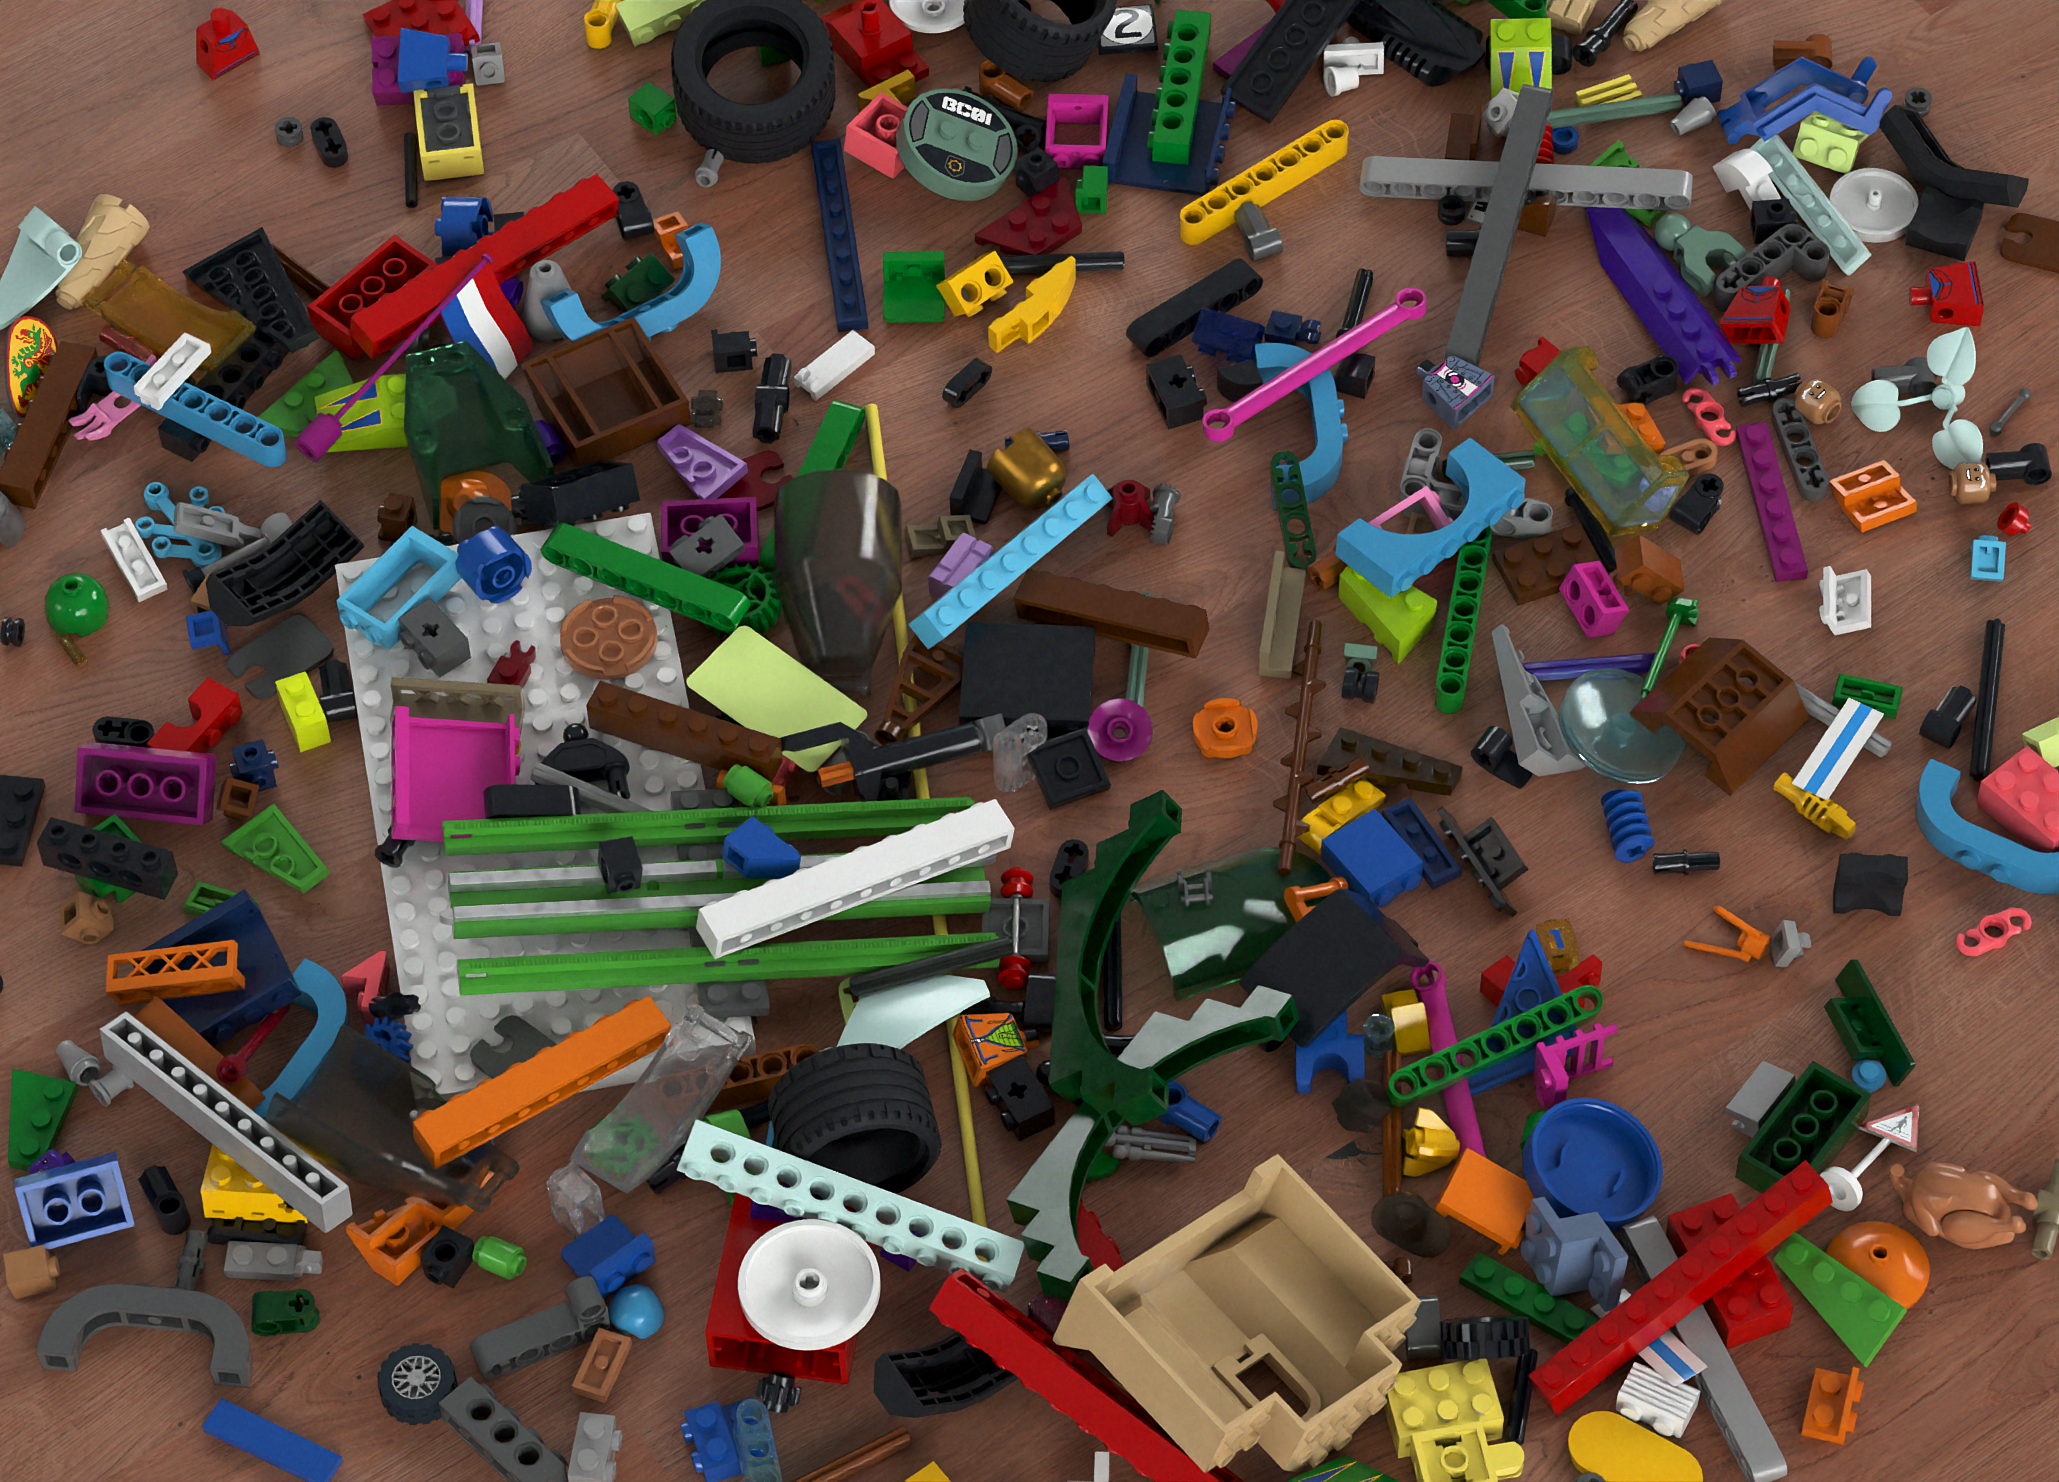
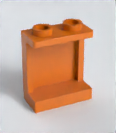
M1467 1148L1457 1160L1430 1216L1440 1222L1447 1215L1452 1216L1501 1244L1497 1253L1503 1256L1510 1247L1516 1249L1522 1241L1525 1230L1521 1229L1526 1220V1216L1529 1214L1531 1199L1535 1197L1527 1181Z

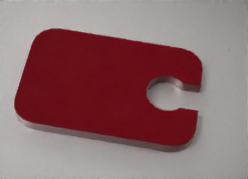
M766 450L742 459V461L747 463L748 473L717 498L756 497L757 511H761L785 501L794 483V479L791 474L782 477L780 481L772 484L766 483L761 479L762 474L766 471L778 470L784 467L783 461L776 452Z

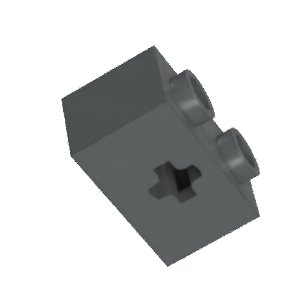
M720 514L716 518L710 516L698 525L699 530L692 536L684 535L675 541L672 545L673 550L670 551V556L677 567L708 579L746 550L744 543L722 514ZM703 543L707 547L711 545L712 552L710 554H707L705 551L701 552L700 545Z
M431 599L398 618L401 630L398 635L402 644L408 650L412 648L417 653L422 666L427 670L431 668L439 678L471 658L468 638Z

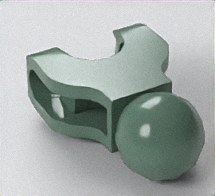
M1679 213L1663 215L1655 224V240L1662 248L1674 251L1672 258L1680 266L1679 274L1689 288L1701 297L1709 295L1715 288L1716 277L1709 266L1716 265L1728 269L1747 254L1744 247L1728 233L1706 231L1698 225L1692 228L1690 221Z

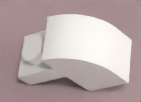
M1742 149L1736 151L1712 166L1726 193L1739 189L1750 211L1753 201L1781 199L1768 175L1773 171L1771 166L1754 150Z

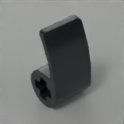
M107 356L95 358L82 376L77 391V400L81 414L87 411L88 402L93 393L106 397L113 392L108 385L104 369V360Z
M1488 727L1472 749L1471 757L1479 766L1497 778L1517 788H1523L1533 773L1520 766L1517 754L1509 750L1513 743L1511 736L1500 727Z

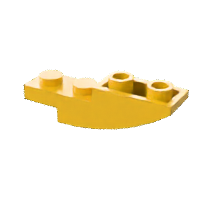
M1073 256L1055 264L1049 272L1031 281L1026 287V300L1019 302L1013 310L991 323L988 327L989 347L993 351L999 353L1018 338L1023 339L1029 344L1053 323L1066 305L1075 284L1076 259Z

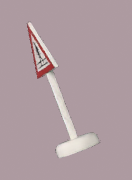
M1919 1105L1860 1125L1858 1129L1880 1137L1882 1140L1851 1172L1834 1166L1826 1168L1820 1174L1829 1186L1833 1201L1830 1204L1831 1206L1847 1212L1854 1210L1861 1203L1863 1191L1857 1177L1891 1142L1917 1152Z

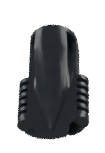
M1360 0L1346 19L1352 28L1372 42H1383L1384 56L1399 67H1402L1406 72L1411 73L1412 76L1418 78L1427 86H1440L1449 82L1454 76L1464 74L1474 68L1485 55L1484 49L1480 46L1483 32L1472 26L1469 22L1464 21L1460 16L1455 15L1454 12L1448 10L1436 0H1375L1373 6L1369 4L1373 0Z

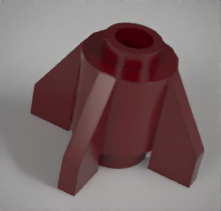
M1123 480L1107 490L1113 498L1105 504L1113 509L1107 525V534L1113 537L1122 527V524L1131 526L1139 522V525L1148 531L1154 530L1152 525L1156 524L1153 523L1155 519L1146 504V501L1150 498L1149 488L1135 480Z

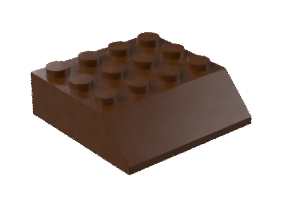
M634 317L522 363L523 371L538 409L547 423L554 427L566 447L567 455L575 467L598 460L611 459L663 437L678 423L684 427L691 425L688 399Z

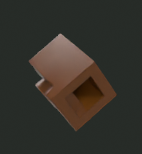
M389 493L388 497L384 500V504H381L378 510L377 520L378 523H381L378 539L391 541L400 538L411 526H416L418 518L414 497Z
M227 777L222 783L216 809L224 811L223 815L228 818L241 820L243 816L251 818L259 785Z

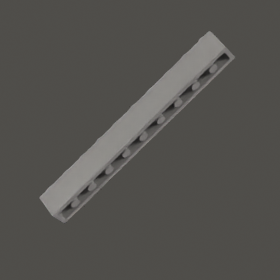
M124 1012L99 1029L104 1057L323 1232L328 1233L353 1215L348 1185L128 1012Z

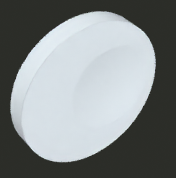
M1879 168L1858 169L1845 174L1834 184L1829 200L1861 241L1872 243L1892 241L1906 234L1919 205L1917 193L1906 179L1894 172Z

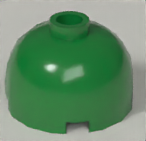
M82 573L66 574L55 580L49 587L45 596V614L51 628L60 635L69 637L68 633H78L79 637L88 636L98 631L108 619L107 613L110 608L108 596L100 582L91 576Z

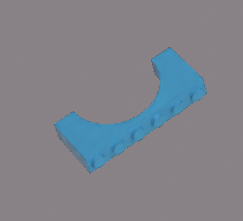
M1468 438L1449 452L1445 475L1457 485L1466 503L1465 509L1456 520L1439 530L1429 533L1398 534L1374 527L1359 518L1337 534L1335 556L1388 597L1392 598L1400 591L1409 589L1413 582L1423 574H1429L1443 559L1452 557L1458 548L1466 542L1475 540L1486 527L1495 525L1509 510L1518 508L1525 497L1526 479L1473 439Z

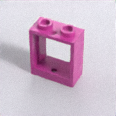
M1048 95L1045 153L1058 164L1059 169H1083L1084 166L1091 165L1103 166L1108 138L1109 95ZM1056 123L1100 124L1099 146L1055 144Z

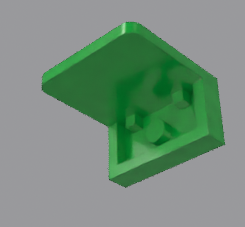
M944 251L883 252L884 321L888 323L942 322L945 319V300L936 285L945 280Z

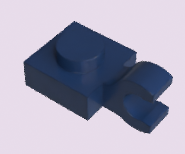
M1272 310L1264 338L1266 342L1295 346L1297 340L1309 344H1318L1321 337V332H1318L1321 322L1312 319L1302 322V316Z

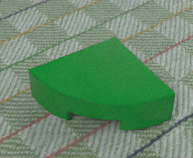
M1100 1152L1085 1183H1092L1093 1180L1113 1175L1120 1166V1159Z

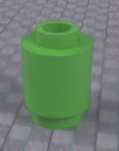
M734 765L723 780V786L727 788V793L751 808L767 806L774 794L771 791L772 783L748 766Z
M482 1236L476 1243L472 1255L473 1261L478 1263L480 1268L507 1280H512L515 1276L521 1275L527 1263L522 1247L496 1236Z

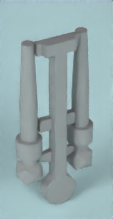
M1120 1125L1105 1144V1146L1115 1145L1113 1157L1117 1159L1129 1157V1160L1135 1161L1146 1159L1195 1163L1196 1137L1142 1130L1140 1127L1127 1129V1126ZM1151 1148L1188 1152V1156L1151 1151Z

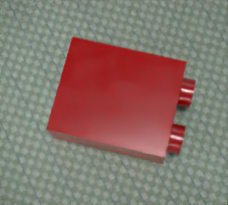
M735 1193L705 1330L710 1366L769 1374L770 1371H779L791 1374L795 1378L848 1385L859 1332L848 1340L832 1347L818 1350H796L769 1341L759 1334L746 1319L738 1292V1275L742 1261L751 1246L761 1236L775 1227L788 1222L751 1219L752 1199ZM844 1206L846 1210L856 1212L852 1207ZM867 1241L866 1243L875 1254L876 1244Z

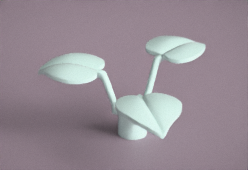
M1969 327L1941 335L1934 339L1928 347V366L1934 374L1942 376L1941 381L1944 383L1937 386L1931 394L1897 401L1899 395L1898 388L1888 380H1873L1855 392L1851 401L1853 412L1866 427L1877 432L1888 431L1897 425L1900 420L1899 406L1932 400L1939 409H1948V413L1943 421L1945 430L1934 434L1932 439V447L1937 459L1952 470L1959 463H1982L1983 439L1978 427L1973 422L1965 419H1957L1950 424L1953 414L1958 410L1956 405L1961 404L1965 398V389L1962 385L1970 380L1976 365L1975 344Z

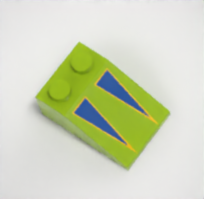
M1551 18L1491 19L1489 30L1491 100L1503 88L1520 93L1523 84L1552 89Z
M410 373L381 375L339 419L342 424L340 428L342 436L327 452L416 446L418 423ZM369 379L315 396L316 416L319 413L335 415Z

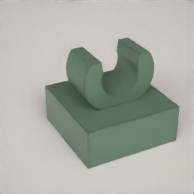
M1345 643L1344 658L1350 659L1347 666L1354 667L1355 664L1362 663L1365 665V673L1372 671L1370 662H1377L1378 647Z

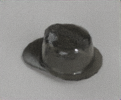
M1409 1191L1398 1192L1380 1199L1373 1207L1371 1220L1376 1232L1411 1254L1422 1258H1433L1441 1255L1449 1247L1451 1241L1449 1224L1441 1214L1429 1207L1418 1194Z

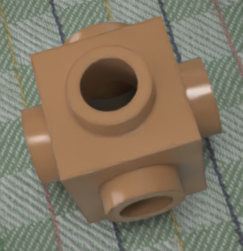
M78 891L59 907L61 935L94 946L113 931L112 902Z

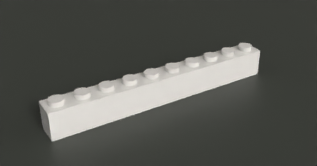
M996 799L985 803L979 802L967 810L956 814L949 813L940 820L926 825H917L910 831L897 836L890 835L881 842L870 846H860L853 852L838 858L831 857L811 868H801L792 875L781 879L769 880L760 887L749 891H739L733 897L719 902H710L699 909L696 929L714 959L1009 849L1011 848L1015 828Z

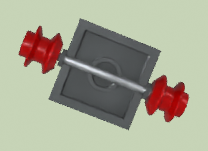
M1014 867L1001 875V882L1004 885L1001 887L1000 893L1004 898H991L989 912L983 913L982 933L995 932L999 938L1009 936L1012 940L1014 954L1000 958L998 969L1001 972L997 975L998 982L1010 990H1018L1028 985V971L1031 969V962L1049 961L1050 899H1029L1034 892L1030 886L1034 882V877L1024 868Z

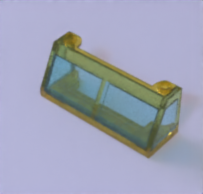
M1589 346L1564 348L1515 397L1510 407L1610 537L1657 531L1690 476L1675 456L1657 455L1592 373L1599 365V360L1594 351Z

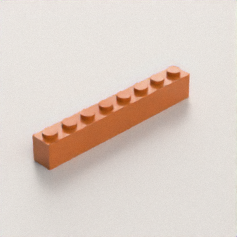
M649 995L641 1000H632L617 1013L611 1016H602L589 1028L583 1031L572 1032L561 1043L553 1047L548 1046L541 1049L533 1058L523 1063L517 1062L511 1065L503 1074L493 1079L487 1078L481 1081L475 1089L463 1095L457 1094L451 1097L445 1105L434 1111L427 1110L413 1121V1139L433 1168L437 1169L670 1043L671 1024Z

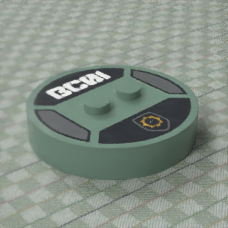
M935 89L918 96L909 105L898 125L896 133L897 150L909 173L927 189L949 199L976 201L993 195L1003 186L1017 160L1016 138L1011 126L1003 115L982 98L957 89Z

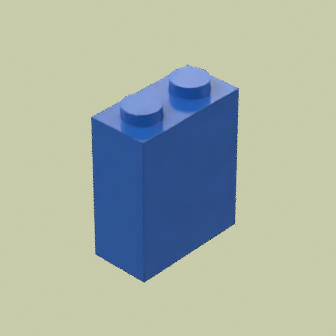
M1376 809L1371 810L1322 840V861L1337 877L1342 876L1346 879L1349 891L1366 896L1376 907L1388 905L1395 896L1405 890L1410 891L1422 881L1423 861Z

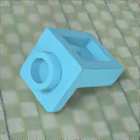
M1987 535L1979 536L1978 540L1974 539L1970 545V552H1972L1971 580L2003 581L2006 542L1998 541V537Z

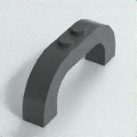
M145 1283L136 1285H101L72 1296L60 1305L46 1322L36 1351L43 1369L77 1372L82 1349L95 1333L112 1326H129L192 1332L207 1337L214 1344L210 1363L214 1385L249 1388L253 1371L252 1350L245 1326L238 1314L228 1304L206 1293L189 1291L177 1286L169 1289L157 1288Z

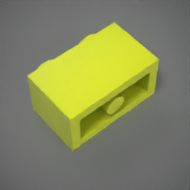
M306 671L275 681L281 708L300 753L330 743L331 738L327 720Z

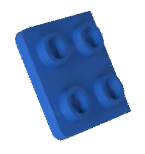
M614 1215L608 1216L561 1250L563 1261L579 1278L584 1276L594 1278L603 1299L656 1263L653 1241L644 1232L636 1238L620 1219Z

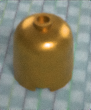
M1031 428L1023 429L1010 438L1014 443L1008 446L1004 452L1001 448L995 451L987 464V469L998 484L1021 506L1030 509L1039 508L1046 504L1051 506L1062 496L1061 490L1067 479L1066 468L1039 434L1035 433Z

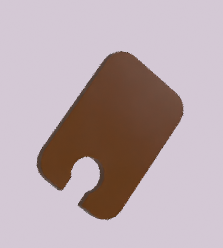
M2026 213L2012 215L2007 231L2014 233L2024 232L2031 236L2032 241L2028 244H2018L2014 240L2004 238L2000 250L2002 257L2011 262L2059 273V221Z

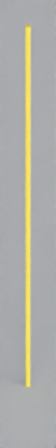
M868 404L865 406L898 662L900 665L902 654L909 644L878 408L876 404ZM912 673L911 683L914 684V677ZM903 693L905 710L913 713L918 708L917 700ZM920 722L908 731L909 738L921 735ZM926 768L913 771L916 798L930 799ZM932 915L934 934L948 935L946 916ZM953 971L946 972L943 974L953 975ZM958 1017L949 1018L946 1020L972 1222L987 1228L966 1067L952 1036ZM977 1255L979 1260L988 1262L983 1256Z

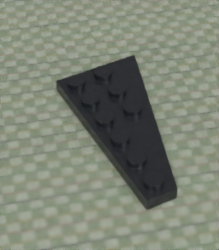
M263 227L182 271L187 280L291 353L307 347L310 343L319 339Z

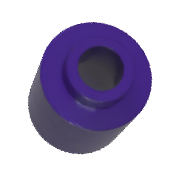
M537 420L526 428L525 441L540 465L554 466L562 461L566 454V447L551 424L544 420Z

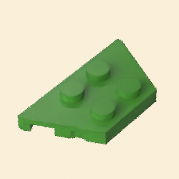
M335 350L258 418L281 429L284 437H297L316 417L315 396L354 384L339 351Z

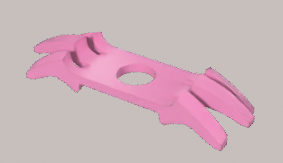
M151 354L146 363L153 366L157 359ZM113 391L98 404L92 403L85 413L70 418L68 421L72 426L89 424L83 430L77 432L74 437L77 440L86 438L89 441H93L110 435L111 430L141 405L131 400L127 407L117 408L114 406V402L122 395Z

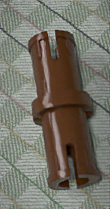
M1362 754L1338 768L1332 767L1328 769L1329 773L1304 785V789L1311 802L1316 804L1330 794L1337 791L1343 792L1347 789L1346 786L1370 774L1371 770Z

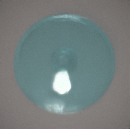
M1618 669L1589 671L1579 676L1570 685L1560 703V727L1569 747L1592 770L1618 782L1646 784L1666 776L1679 761L1685 747V739L1666 724L1657 733L1653 734L1629 714L1641 702V689L1645 679L1636 674Z

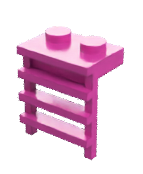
M1597 1023L1593 1025L1592 1032L1583 1034L1582 1030L1579 1029L1574 1031V1038L1564 1040L1561 1035L1555 1038V1044L1547 1047L1543 1042L1537 1043L1533 1082L1536 1086L1537 1099L1542 1107L1546 1106L1549 1110L1556 1104L1565 1101L1569 1080L1613 1066L1614 1062L1611 1057L1602 1059L1605 1037L1618 1032L1616 1024L1602 1028L1601 1024ZM1591 1042L1590 1064L1583 1066L1586 1043ZM1572 1048L1571 1070L1566 1072L1567 1050Z

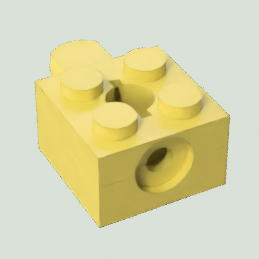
M1482 1421L1411 1433L1410 1457L1417 1482H1498V1480L1518 1477L1523 1471L1524 1451L1522 1447L1514 1441L1488 1446Z

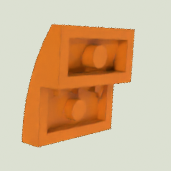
M1885 460L1829 480V487L1839 505L1861 533L1917 512V502L1901 487L1900 475Z

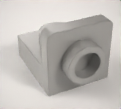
M495 42L471 46L476 85L505 82L501 43Z

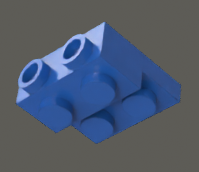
M753 1397L720 1407L718 1401L684 1411L685 1422L680 1423L681 1431L686 1444L693 1443L695 1452L690 1453L696 1473L703 1472L706 1482L720 1481L775 1463L774 1454Z

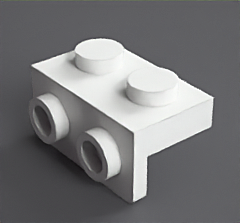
M1831 566L1824 567L1823 580H1820L1823 605L1819 608L1823 624H1828L1834 636L1871 628V575L1868 570L1865 569L1836 576Z

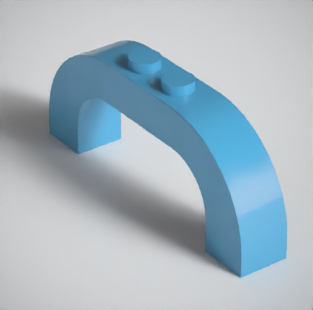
M700 222L675 235L683 255L684 266L679 281L666 293L614 319L605 322H594L586 314L578 294L567 288L540 301L549 322L557 332L572 342L631 317L636 319L649 341L651 336L659 332L667 333L678 327L677 323L692 316L708 301L717 285L721 269V253L712 226Z
M1282 343L1255 344L1254 363L1263 384H1265L1312 353L1302 348ZM1329 369L1295 389L1309 403L1316 447L1311 456L1299 462L1307 504L1326 494L1337 481L1342 468L1343 442H1348L1347 424H1341L1340 418H1344L1343 399H1337L1335 381ZM1285 464L1276 467L1283 470V482L1289 481L1288 471L1292 465ZM1270 476V488H1271V496H1272L1273 510H1277L1276 502H1275V497H1274L1273 486H1272V481H1271V476ZM1286 489L1281 493L1282 500L1285 503L1293 504L1299 500L1298 493L1293 489Z
M1930 759L1922 773L1916 799L1917 822L1929 843L1939 852L1961 863L1966 868L1980 871L1993 877L1998 882L2007 883L2032 893L2059 894V851L2053 853L2037 852L1962 819L1951 805V800L1958 788L1961 771Z
M305 958L293 973V977L302 994L291 1002L314 1013L318 1017L317 1023L275 1082L262 1091L266 1099L253 1110L276 1130H280L289 1124L303 1110L308 1101L313 1100L318 1095L324 1079L328 1074L334 1073L337 1069L340 1057L344 1053L350 1037V1017L345 995L340 984L326 969Z

